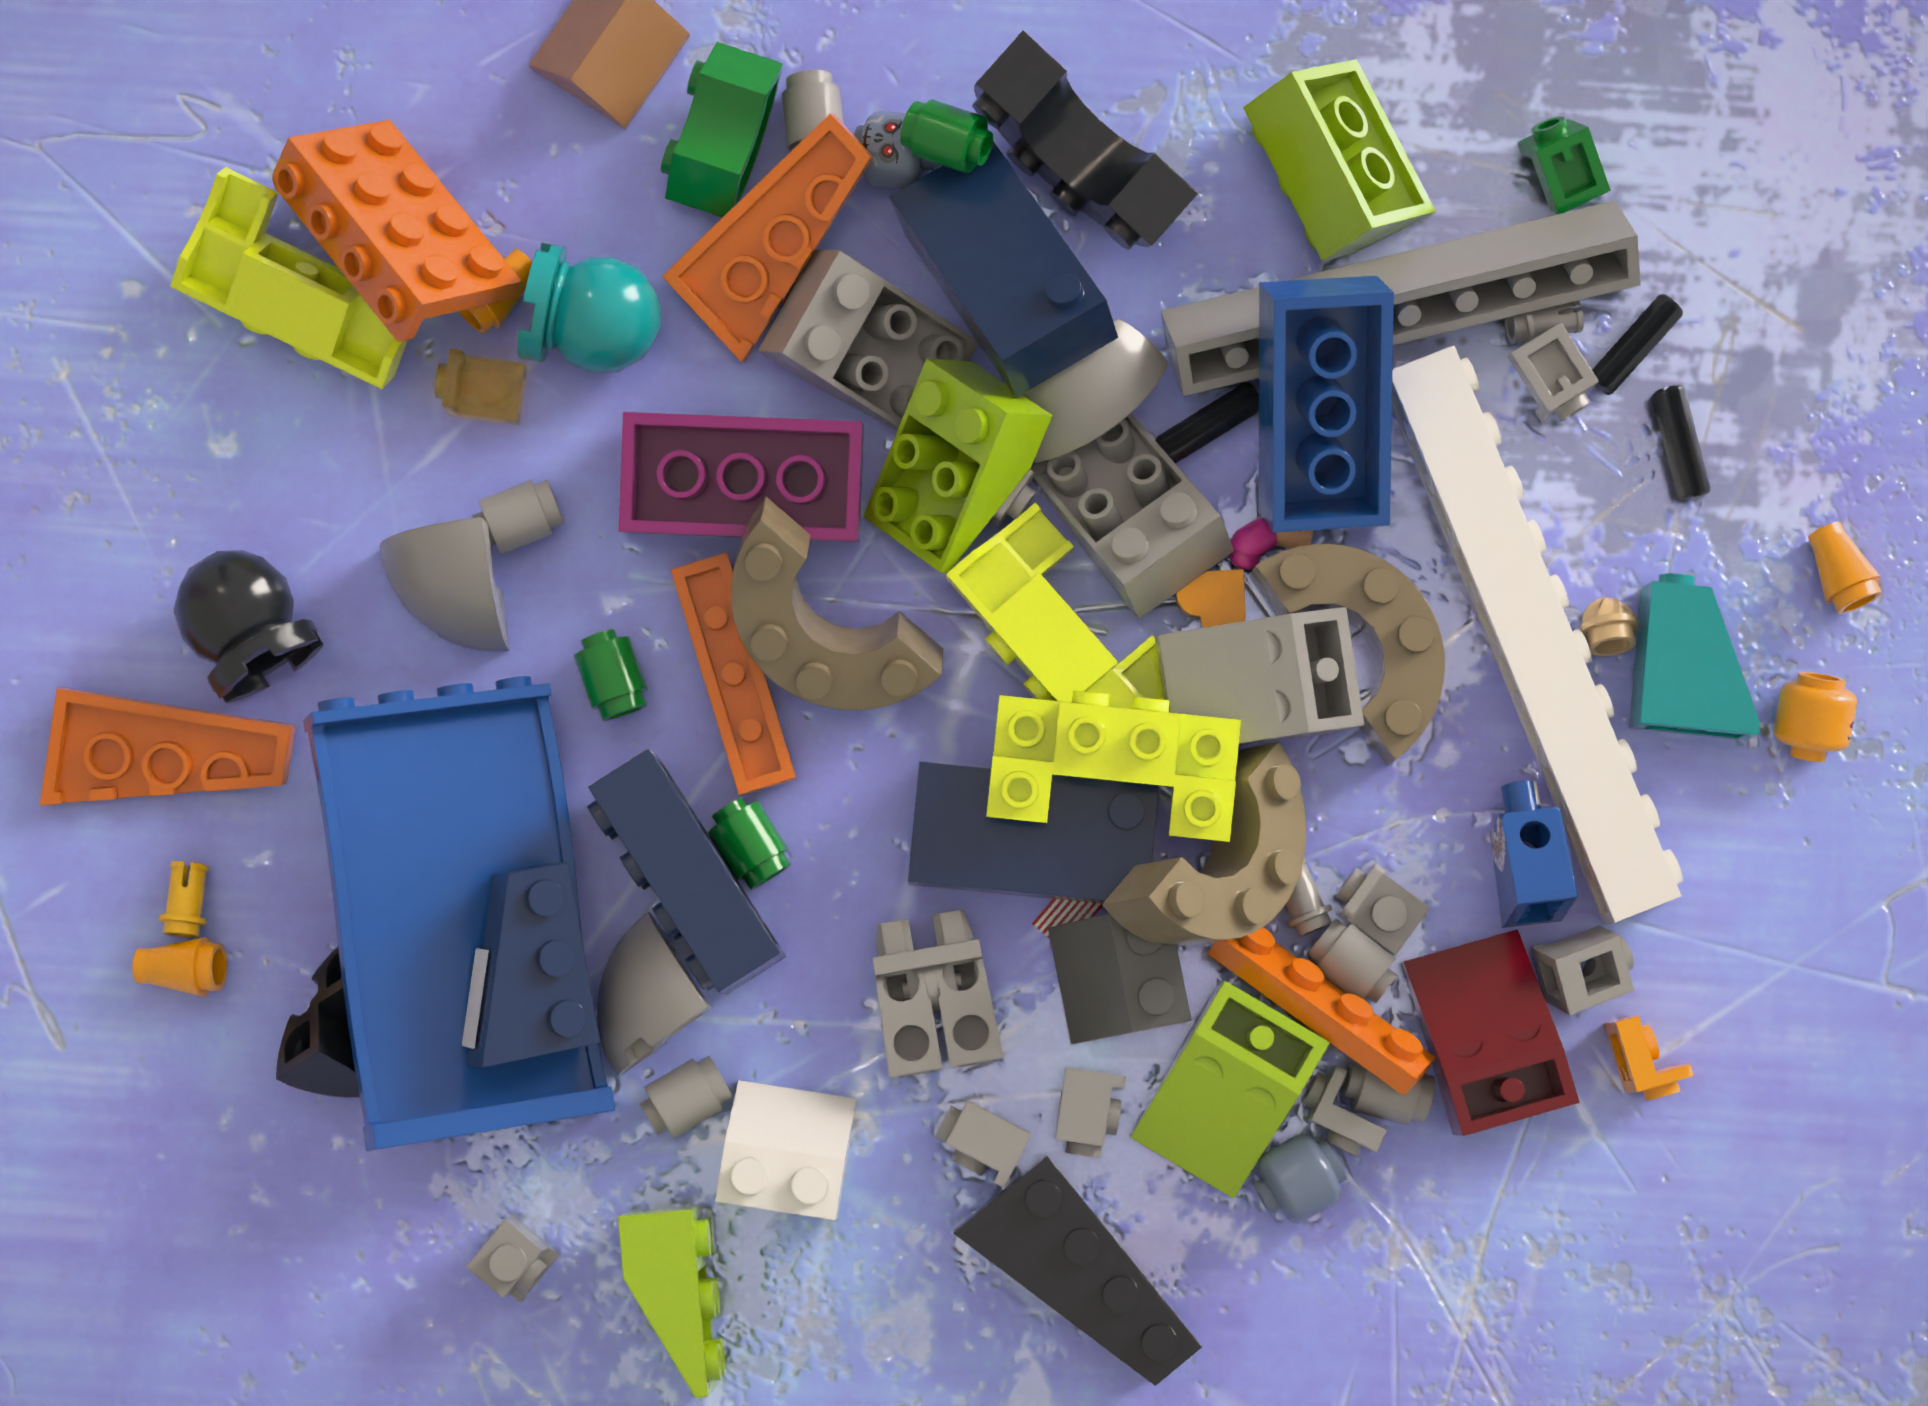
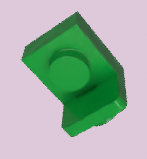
M1562 116L1554 117L1535 125L1531 129L1533 135L1517 142L1521 154L1531 158L1551 212L1555 214L1565 213L1611 191L1588 126L1570 119L1565 120Z

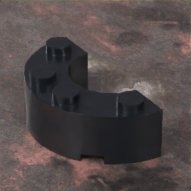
M1024 30L974 85L977 100L972 104V107L977 114L985 116L988 124L996 128L1009 143L1011 148L1006 154L1013 164L1028 176L1032 177L1037 172L1053 187L1049 194L1063 210L1072 216H1076L1082 211L1102 225L1107 234L1127 250H1130L1134 244L1144 247L1152 246L1198 194L1156 153H1148L1134 147L1100 121L1072 89L1067 80V70Z

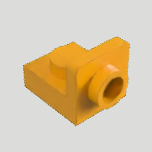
M1639 1016L1624 1017L1604 1023L1624 1092L1643 1091L1645 1101L1679 1092L1678 1080L1693 1076L1690 1064H1678L1655 1070L1653 1060L1659 1059L1657 1041L1649 1025L1642 1026Z

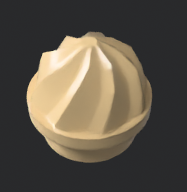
M1602 597L1588 605L1587 609L1583 612L1582 625L1579 627V630L1583 633L1592 655L1608 657L1625 653L1635 647V633L1639 630V623L1637 617L1634 616L1627 604L1621 603L1617 598Z

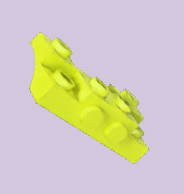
M227 167L216 174L200 219L179 256L170 287L240 320L242 325L252 332L264 335L269 334L293 346L297 353L306 358L322 360L383 389L395 377L408 340L399 342L393 337L339 268L266 233L278 192Z
M1036 502L946 573L948 582L985 623V627L989 630L990 634L984 638V641L1006 666L1015 660L1030 677L1023 685L1034 699L1072 702L1073 691L1109 694L1108 706L1131 709L1133 697L1164 700L1155 638L1153 636L1149 637L1117 664L1118 661L1043 577V575L1074 549V546L1047 519Z
M1073 691L1072 702L999 695L986 817L1047 823L1052 774L1173 787L1169 836L1230 842L1241 720L1170 713V700L1133 697L1131 709L1108 706L1109 694Z

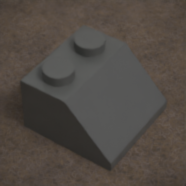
M1109 913L1048 927L1071 1045L1192 1021L1177 945L1166 943L1154 944L1143 940L1121 926Z

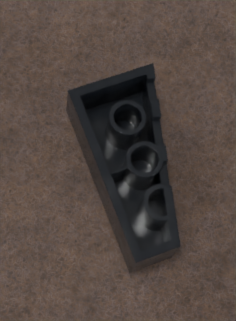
M1046 1154L953 1230V1234L1154 1386L1159 1384L1202 1348L1201 1344Z

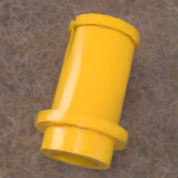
M184 861L170 862L171 873L165 914H159L158 921L164 923L163 934L198 938L200 927H206L207 919L201 918L209 866L190 862L187 885L189 866H185Z

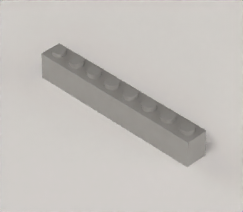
M1616 201L1289 279L1306 280L1378 276L1394 292L1393 345L1641 285L1638 235ZM1259 287L1161 310L1168 359L1183 396L1259 378Z

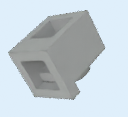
M1600 925L1549 945L1540 943L1531 947L1545 1001L1569 1015L1634 991L1629 970L1633 969L1634 961L1627 942L1620 935ZM1586 961L1584 968L1581 970L1580 962Z
M1064 1067L1054 1139L1067 1141L1065 1153L1101 1158L1105 1134L1117 1135L1121 1100L1111 1099L1112 1087L1125 1088L1126 1076Z
M967 1100L962 1110L951 1105L935 1138L955 1148L951 1160L981 1176H983L987 1166L995 1169L997 1173L993 1183L1004 1188L1032 1134Z
M513 1216L502 1222L466 1268L502 1298L512 1295L521 1302L560 1254Z

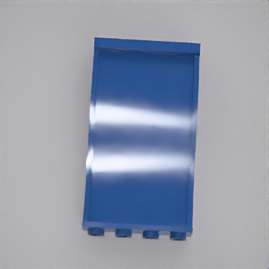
M518 676L496 681V690L480 692L473 691L472 683H460L437 688L438 697L415 699L413 690H402L378 695V704L355 707L354 698L352 697L336 698L318 702V711L311 712L303 720L305 733L308 732L323 818L342 984L355 1073L365 1126L362 1128L366 1151L615 1110L612 1086L609 1087L607 1085L599 1043L483 1068L466 1065L469 1048L461 1046L476 948L482 949L493 874L550 863L568 862L582 937L569 812L558 744L549 704V696L552 695L550 683L532 685L530 676Z

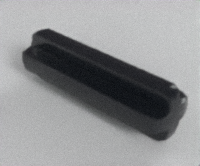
M1665 294L1658 295L1592 369L1599 380L1595 386L1599 391L1606 395L1613 394L1682 317V308L1672 298Z
M1244 382L1158 435L1155 441L1176 464L1258 413L1259 393L1250 382Z
M1672 385L1658 389L1652 395V402L1677 498L1679 500H1692L1703 497L1710 492L1711 487L1686 390L1682 385Z

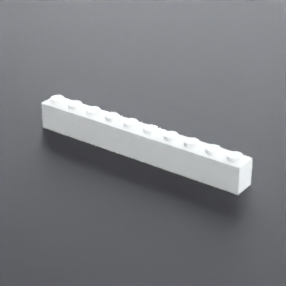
M1453 345L1393 369L1392 409L1553 802L1561 810L1565 831L1604 925L1616 923L1681 897L1677 884L1683 882L1682 872L1673 852L1670 849L1662 850L1654 830L1660 827V820L1651 798L1647 794L1640 796L1632 777V773L1637 772V764L1633 752L1625 739L1617 741L1609 718L1614 717V708L1609 694L1602 684L1594 685L1586 665V663L1592 661L1588 643L1579 629L1572 631L1563 609L1569 607V600L1564 585L1558 575L1549 576L1541 556V554L1546 553V544L1542 532L1535 520L1527 522L1518 500L1524 498V491L1518 474L1513 466L1504 467L1496 448L1497 445L1502 443L1497 423L1489 411L1482 413L1474 394L1475 391L1479 390L1476 372L1467 357L1459 358Z

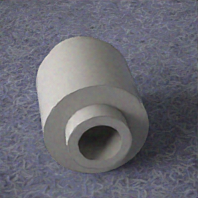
M806 70L793 73L786 78L787 89L782 92L787 144L790 151L830 113L835 114L844 124L840 87L833 84L831 72L826 70Z
M532 480L480 499L479 503L482 512L472 515L473 518L482 517L486 521L489 529L490 546L496 544L501 555L553 535L552 528L565 524L548 480L533 485Z
M1335 919L1306 955L1318 964L1317 966L1321 969L1326 979L1344 992L1355 994L1362 999L1367 996L1375 1003H1377L1398 976L1389 969L1396 960L1394 956L1352 923L1346 927L1338 919Z
M707 1056L697 1063L692 1058L645 1086L644 1089L650 1098L641 1102L640 1106L657 1135L668 1129L673 1139L722 1111L721 1104L732 1098L733 1095L710 1056Z
M1350 1061L1342 1084V1096L1350 1098L1351 1111L1408 1125L1411 1120L1421 1123L1426 1120L1434 1096V1076L1425 1074L1403 1096L1359 1063Z

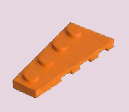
M830 113L662 275L668 284L741 363L746 362L874 158L835 114Z
M57 688L40 805L285 785L288 782L296 725L78 689Z

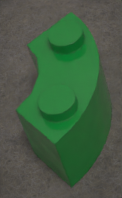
M716 42L706 62L696 61L687 86V94L694 96L688 117L679 140L671 139L662 159L661 172L669 175L665 199L719 217L726 215L741 200L768 125L783 63L720 42Z

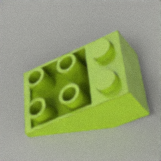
M926 358L863 517L940 573H948L1031 469L1053 415L1023 395L1015 398L1004 382L974 362Z
M1227 981L1219 982L1130 1138L1234 1199L1298 1099L1330 1042Z
M701 1205L629 1211L618 1216L623 1279L695 1398L708 1397L716 1387V1381L721 1380L722 1375L726 1374L723 1339H712L711 1319L716 1318V1314H720L719 1283L717 1277L707 1278L705 1257L715 1253L713 1218H702Z

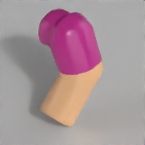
M1259 516L1234 532L1230 540L1234 552L1229 554L1230 561L1240 569L1252 570L1255 565L1260 563L1261 555L1274 546L1291 549L1310 545L1314 530L1273 533L1262 516Z

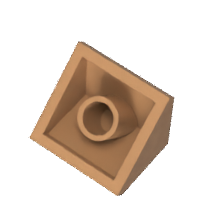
M573 0L530 61L529 67L626 130L690 37V33L654 0Z

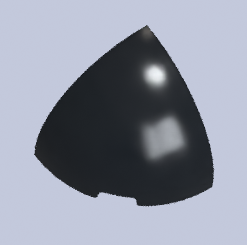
M337 946L312 976V981L318 985V992L311 1000L308 1010L300 1016L292 1014L289 1017L278 1053L276 1080L300 1090L336 1097H360L347 1021L339 949Z

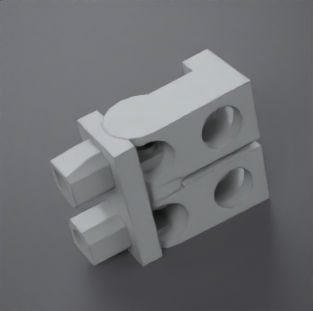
M963 909L932 915L937 946L914 950L909 919L881 923L877 926L878 957H873L872 959L890 1080L943 1071L933 1012L941 1011L951 1069L1004 1059L979 939L973 940L971 928Z

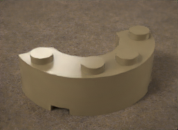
M765 497L755 509L743 532L731 584V605L737 632L744 647L757 666L773 682L796 697L813 704L841 710H866L889 706L919 693L942 675L943 648L900 611L881 624L857 629L834 625L812 610L801 595L796 577L807 559L811 535L770 499Z
M1311 544L1298 546L1279 552L1255 565L1249 576L1278 616L1341 607L1347 608L1348 621L1366 637L1375 656L1376 682L1368 702L1362 708L1364 726L1359 728L1387 766L1394 762L1419 739L1427 728L1436 711L1444 684L1445 651L1442 635L1435 615L1423 594L1406 575L1389 562L1369 552L1345 545Z
M1279 741L1238 750L1230 842L1212 841L1211 854L1201 873L1197 872L1183 857L1135 865L1102 904L1121 926L1132 934L1151 943L1181 945L1182 947L1241 938L1252 934L1272 921L1283 909L1302 874L1306 847V816L1300 789V776L1292 766Z

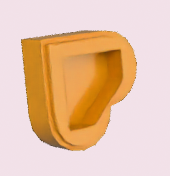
M1243 569L1204 572L1176 593L1175 599L1178 608L1188 617L1199 619L1201 628L1245 621Z

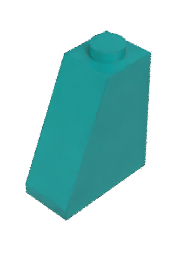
M1660 574L1658 582H1650L1641 589L1639 630L1637 631L1629 728L1737 740H1749L1760 735V720L1712 587L1694 585L1695 577L1690 575Z

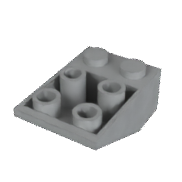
M815 250L758 351L804 381L887 426L898 430L926 358L969 361L979 343L976 339L840 250Z
M1131 413L1112 429L1090 443L1065 455L1036 463L1030 469L1034 472L1033 481L1107 582L1138 619H1141L1234 552L1221 515Z
M1346 607L1291 613L1155 636L1164 700H1170L1169 712L1241 720L1239 745L1338 733L1364 726Z

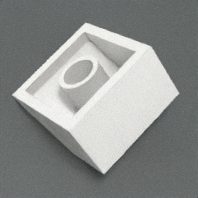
M738 1080L724 1143L715 1202L836 1220L839 1213L857 1098Z

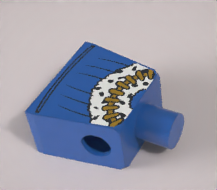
M1518 781L1506 784L1501 787L1505 813L1499 815L1490 832L1502 928L1562 921L1578 898L1561 810L1557 807L1541 809L1536 781ZM1522 841L1530 843L1534 848L1526 846Z

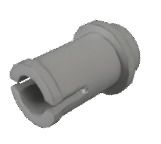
M1580 301L1504 318L1509 341L1512 344L1521 343V345H1524L1560 322L1568 333L1582 332L1584 328L1583 311L1573 312V308L1580 307Z
M1305 857L1302 864L1301 877L1285 904L1292 919L1287 922L1289 928L1295 927L1299 937L1330 925L1332 922L1328 912L1333 910L1330 904L1324 906L1306 864L1307 860Z

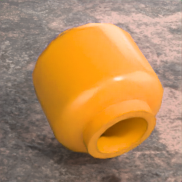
M1798 672L1797 680L1789 681L1782 685L1773 732L1776 739L1791 746V757L1806 761L1825 762L1827 752L1842 751L1849 746L1857 699L1854 693L1845 689L1846 680L1826 674Z

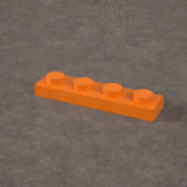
M722 553L670 569L739 796H745L797 780L765 673L750 657L737 632L731 605L733 569L728 553Z
M1264 927L1241 938L1216 941L1207 953L1403 1096L1425 1075L1436 1058L1423 1048L1421 1042L1413 1034L1403 1029L1394 1028L1376 1015L1372 1007L1364 999L1355 994L1344 992L1326 979L1317 965L1309 960L1297 958L1276 943L1273 935Z

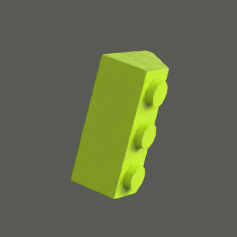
M1357 59L1293 71L1243 107L1252 125V132L1256 141L1264 148L1278 175L1281 190L1291 200L1305 227L1306 238L1310 245L1317 250L1322 262L1356 253L1436 212Z

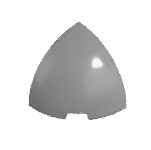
M1116 319L1114 325L1118 335L1117 339L1022 394L1053 415L1034 459L1035 463L1065 455L1090 443L1126 418L1150 394L1163 376L1169 363L1144 335L1123 320Z
M482 517L443 522L411 529L390 536L380 543L381 559L390 585L402 605L420 623L439 637L462 647L483 651H509L504 594L494 584L488 524Z
M647 912L637 920L617 943L608 959L599 987L597 1001L599 1034L609 1063L618 1077L666 1045L667 1039L712 1009L675 955V948L650 912Z

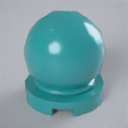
M542 242L540 250L535 252L525 289L523 302L533 303L535 306L529 331L519 329L518 357L542 363L545 361L549 350L556 348L569 364L590 373L620 372L642 360L661 328V305L654 288L640 269L615 257H589L571 266L566 261V247Z

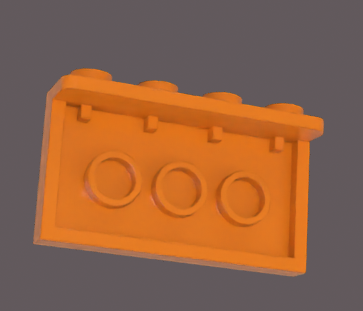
M391 120L288 137L272 174L274 187L397 341L402 342L413 339L423 319L505 301L515 297L522 283L521 279Z

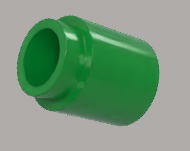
M931 99L927 103L915 101L909 107L902 123L900 141L902 146L911 149L915 157L967 174L976 165L982 166L988 159L993 145V132L988 130V122L985 116Z
M610 629L582 639L581 643L584 650L576 653L574 659L591 708L599 710L602 721L617 719L647 707L643 693L648 691L630 637L623 636L617 638L615 630Z
M741 797L712 815L717 825L711 828L708 834L738 881L744 879L750 890L761 886L791 866L784 854L788 848L759 801L746 805Z

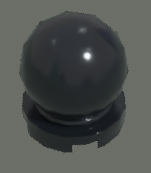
M244 550L216 551L191 566L178 588L173 612L182 640L199 658L217 664L207 676L212 690L216 692L219 699L223 698L225 703L244 699L270 687L264 676L287 662L290 663L295 672L311 660L323 647V642L318 636L317 629L312 620L301 619L292 621L294 599L286 577L261 556Z

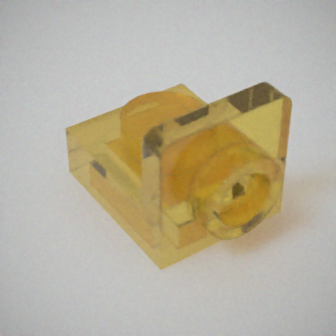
M450 348L448 363H439L437 368L435 397L442 399V407L449 416L519 425L527 367L525 363L466 356L463 350Z

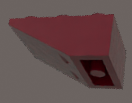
M1518 929L1402 962L1428 1052L1436 1057L1432 1066L1453 1135L1466 1136L1580 1103L1561 1039Z

